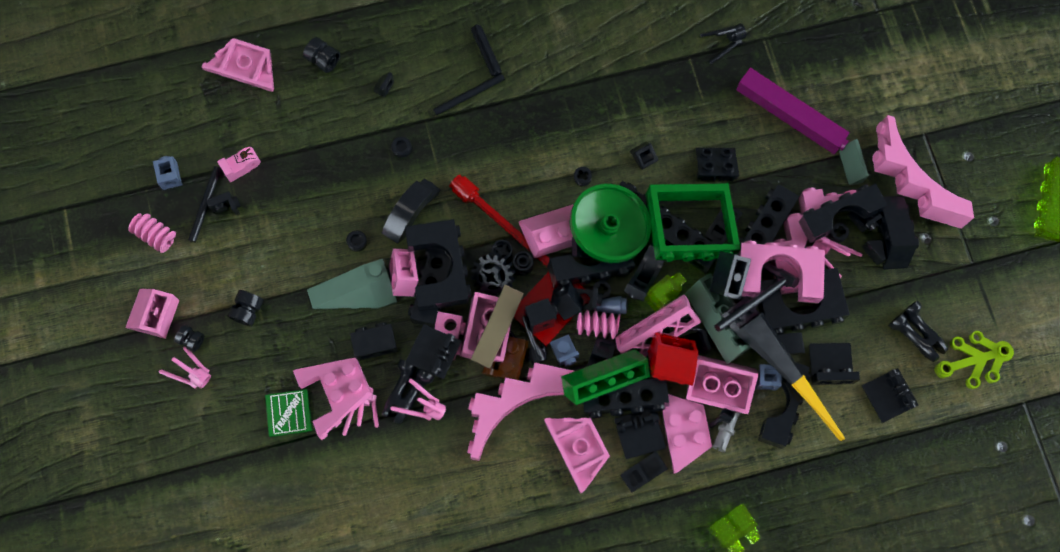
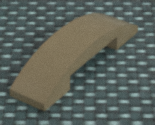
M504 285L470 360L490 369L522 299V292Z

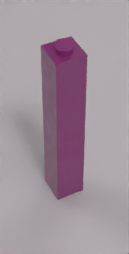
M752 68L747 71L739 82L736 89L738 92L835 155L838 149L842 151L849 142L846 138L850 132Z

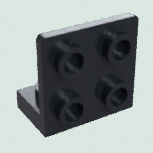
M850 343L809 344L812 385L854 384L860 380L859 372H853Z

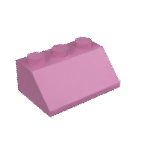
M573 205L518 222L533 258L572 247L573 235L570 229V213Z
M475 292L472 296L460 357L471 359L499 297ZM510 327L493 362L504 361Z
M698 355L695 381L693 386L688 385L686 399L748 414L759 375L757 369L734 363L727 365L725 361Z

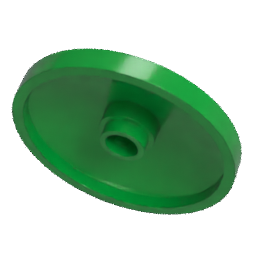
M599 184L586 189L575 201L570 213V229L576 243L586 254L599 261L620 263L632 259L645 247L651 234V218L643 201L631 190L616 184Z

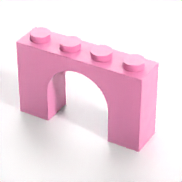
M745 241L740 244L741 250L738 256L751 259L742 297H755L758 295L761 288L762 266L772 260H782L789 263L797 272L799 278L798 302L819 303L824 298L825 250H819L815 246L798 248L794 244L777 246L776 243L771 242L763 245L756 244L755 241Z

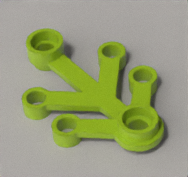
M974 331L969 335L970 342L980 344L991 351L984 353L966 344L964 339L958 336L950 341L951 348L960 350L972 357L952 363L941 361L934 369L935 374L939 378H947L955 370L975 365L970 377L965 382L969 389H975L981 384L979 378L986 362L994 359L990 371L985 374V380L988 383H995L1000 379L999 371L1003 362L1009 361L1013 357L1014 350L1008 342L999 341L995 343L985 338L982 332ZM974 334L979 336V341L974 339ZM955 340L960 342V347L955 345ZM1001 348L1006 350V354L1001 352ZM944 365L948 367V372L943 370ZM990 373L995 375V380L990 378ZM971 379L975 380V386L971 385Z

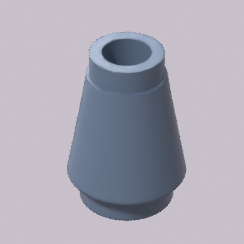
M616 296L602 299V304L597 307L598 312L614 313V315L620 314L622 316V314H627V298Z

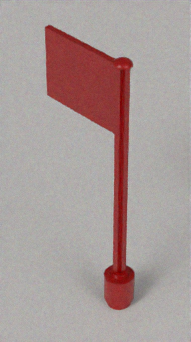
M460 174L452 180L449 187L452 188V192L466 204L471 202L477 205L531 253L524 235L479 196V188ZM547 255L537 258L547 267L550 260ZM549 271L519 303L514 319L524 328L522 320L524 307L546 298L551 303L552 293L555 288H553ZM579 283L573 284L574 288L585 289ZM580 294L584 300L583 305L588 304L590 301L587 294ZM558 313L553 327L535 333L533 336L547 346L574 316L564 321Z

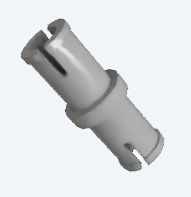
M740 412L734 413L729 424L723 421L719 425V433L712 446L714 449L719 448L718 451L720 452L726 451L729 439L735 433L734 427Z

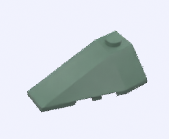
M383 259L364 264L307 289L313 309H379L397 303L396 296H393L391 281Z

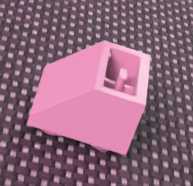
M139 289L125 328L166 339L179 299L173 294L159 290Z

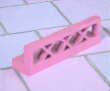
M682 295L616 336L617 350L623 354L632 348H639V352L647 356L650 344H645V340L649 337H654L655 332L662 333L663 329L667 326L674 327L673 332L662 334L678 337L701 323L700 318L691 309L688 298ZM687 314L692 317V320L687 323L680 322V319Z

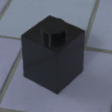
M571 283L557 286L553 290L551 303L554 302L558 313L564 321L582 312L584 300Z

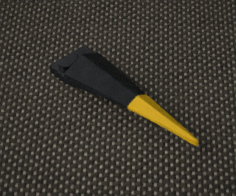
M748 296L722 314L723 318L750 300ZM754 307L729 325L737 336L760 354L795 388L838 440L842 441L845 439L763 312L759 313L756 307Z

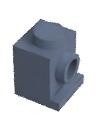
M164 156L159 158V160L153 161L157 183L163 190L183 185L177 161L173 156Z
M760 364L755 389H779L781 387V374L771 365Z

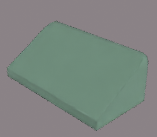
M856 139L848 143L842 151L839 149L849 185L863 183L869 176L859 141Z

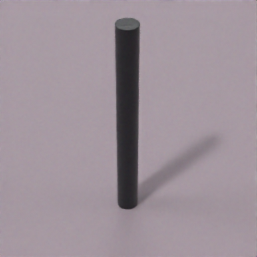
M500 73L439 105L433 111L437 116L504 81L505 78Z
M214 166L188 238L190 242L196 243L208 210L206 200L213 196L222 170L220 167Z

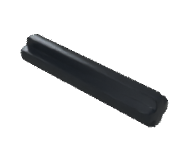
M474 25L471 28V32L491 76L495 77L502 73V70L482 26Z

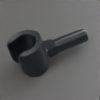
M723 408L720 415L708 425L709 428L715 427L722 421L729 424L734 412Z

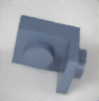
M569 334L550 342L559 366L565 365L567 367L577 362L576 359L579 358V353L576 351Z

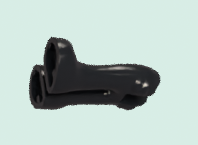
M917 300L893 319L888 326L892 330L903 333L925 358L935 362L939 359V355L933 347L942 354H945L949 348L944 340L921 318L919 312L922 305ZM908 321L922 333L924 338L912 328Z
M402 359L398 362V368L401 372L399 380L389 395L382 411V415L385 418L390 416L392 413L390 408L392 406L395 407V405L411 410L416 397L420 393L418 389L411 385L407 395L402 398L409 379H412L417 371V367ZM418 369L414 381L421 387L432 383L435 376L422 369ZM398 412L394 422L401 424L408 414Z

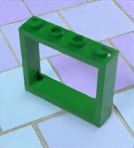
M729 183L658 184L649 186L645 196L651 218V235L655 260H667V262L683 260L687 262L694 259H702L703 261L718 259L720 251L734 255L739 253L741 248ZM720 200L728 244L665 245L659 201Z

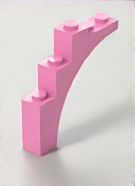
M887 115L882 122H879L876 128L879 150L874 153L872 158L874 171L895 177L897 194L918 200L920 217L957 228H963L974 219L971 201L958 197L932 180L910 156L897 130L895 117Z
M807 188L803 190L798 198L801 214H791L783 223L787 241L785 239H778L773 241V243H776L777 246L794 244L798 248H805L808 239L799 224L803 213L811 208L817 210L827 201H838L839 197L843 194L837 195V193L833 192L824 196L822 189ZM849 190L845 193L850 192V194L856 193V190ZM782 260L771 261L773 266L784 269L798 277L797 272L789 263ZM798 285L795 288L783 286L780 288L781 295L798 292Z
M534 363V367L529 368L527 380H530V383L505 378V382L500 383L498 395H501V398L476 393L475 398H471L469 404L472 417L479 418L473 424L474 441H470L467 453L471 454L470 458L480 461L484 446L492 431L513 410L535 399L564 395L561 376L574 371Z

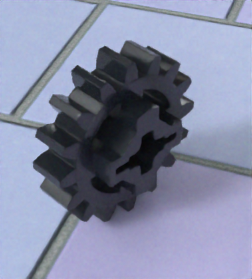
M489 252L487 256L483 254L479 257L480 260L477 259L474 262L475 266L471 269V272L475 274L471 279L476 280L474 287H481L480 293L485 290L487 295L493 293L497 297L504 285L512 288L511 283L516 278L511 275L516 271L510 269L513 263H506V256L501 259L500 253L493 256L492 252Z

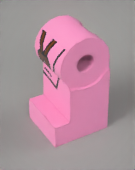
M247 147L240 150L237 154L227 159L222 158L217 162L231 183L260 164V159L252 147Z

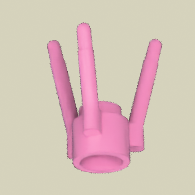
M826 236L816 240L813 244L819 250H825L826 255L830 249H833L846 256H850V253L859 257L863 256L862 253L834 242ZM825 258V265L829 269L834 268L831 265V263Z
M186 346L183 347V350L199 369L195 367L192 370L175 357L172 358V361L190 373L188 376L190 380L164 370H159L160 374L188 384L194 389L197 387L202 389L211 378L210 370L204 367Z
M409 379V382L430 399L426 401L420 397L417 398L424 405L423 410L425 413L393 406L390 408L392 411L422 417L429 421L432 418L440 420L446 410V406L439 403V399L433 397L413 379Z
M369 387L372 395L359 406L357 426L361 425L364 406H370L371 402L374 425L378 428L377 395H373V388ZM351 412L348 414L342 433L343 436L347 434L353 417Z

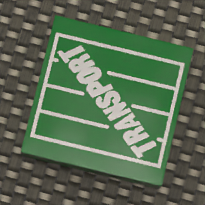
M307 389L265 395L270 438L312 432L309 392Z

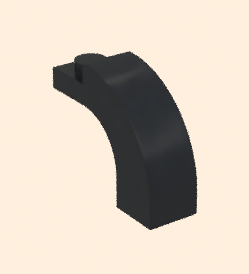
M423 179L421 182H414L391 211L382 234L399 244L406 238L405 226L413 225L422 209L439 195L441 189L426 179Z
M653 242L650 244L638 269L624 290L631 298L644 301L666 261L655 260Z

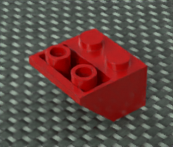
M655 332L647 352L652 377L659 380L673 381L681 385L693 386L698 359L695 341Z

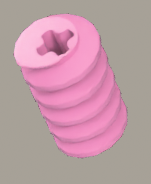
M141 213L135 215L128 227L130 233L135 234L137 238H141L143 242L148 243L149 246L154 247L160 253L166 252L176 237L175 231L169 232V227L163 228V223H157V219H151V215L148 213L143 216Z
M586 310L584 315L580 312L578 313L576 327L578 334L581 335L586 330L587 336H590L591 332L594 331L595 337H598L600 332H602L603 338H606L608 333H610L611 338L614 340L619 330L620 314L615 319L614 313H610L607 318L605 312H602L600 317H598L597 311H594L592 316H590L589 310Z

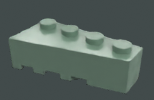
M709 273L699 279L685 294L728 365L752 347L737 336L730 326L721 332L715 330L714 325L724 319L722 314L736 303L730 297L709 292L713 279L712 274Z

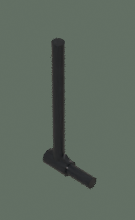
M768 262L765 263L762 269L776 276L777 281L715 324V330L721 332L783 286L795 288L799 283V278L784 269H779Z

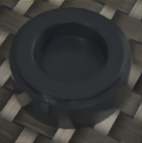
M405 137L394 139L391 145L393 154L399 158L407 157L412 150L410 141Z
M356 230L348 234L346 242L352 251L359 252L366 248L367 238L363 232Z

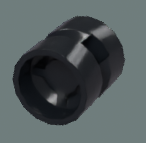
M319 37L311 39L303 52V57L306 60L316 64L325 73H329L335 68L341 55L338 50L328 46Z
M238 290L234 299L236 305L231 306L227 317L235 322L252 327L257 317L255 311L260 310L264 300L253 293Z

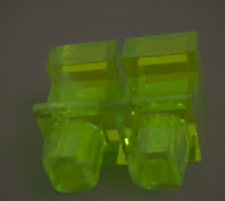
M677 272L672 277L667 274L649 289L645 302L655 312L660 310L669 301L677 299L687 280L680 272Z
M743 503L707 528L718 540L723 549L727 548L729 552H743L745 550L738 541L743 536L750 545L761 539L756 529L758 525Z

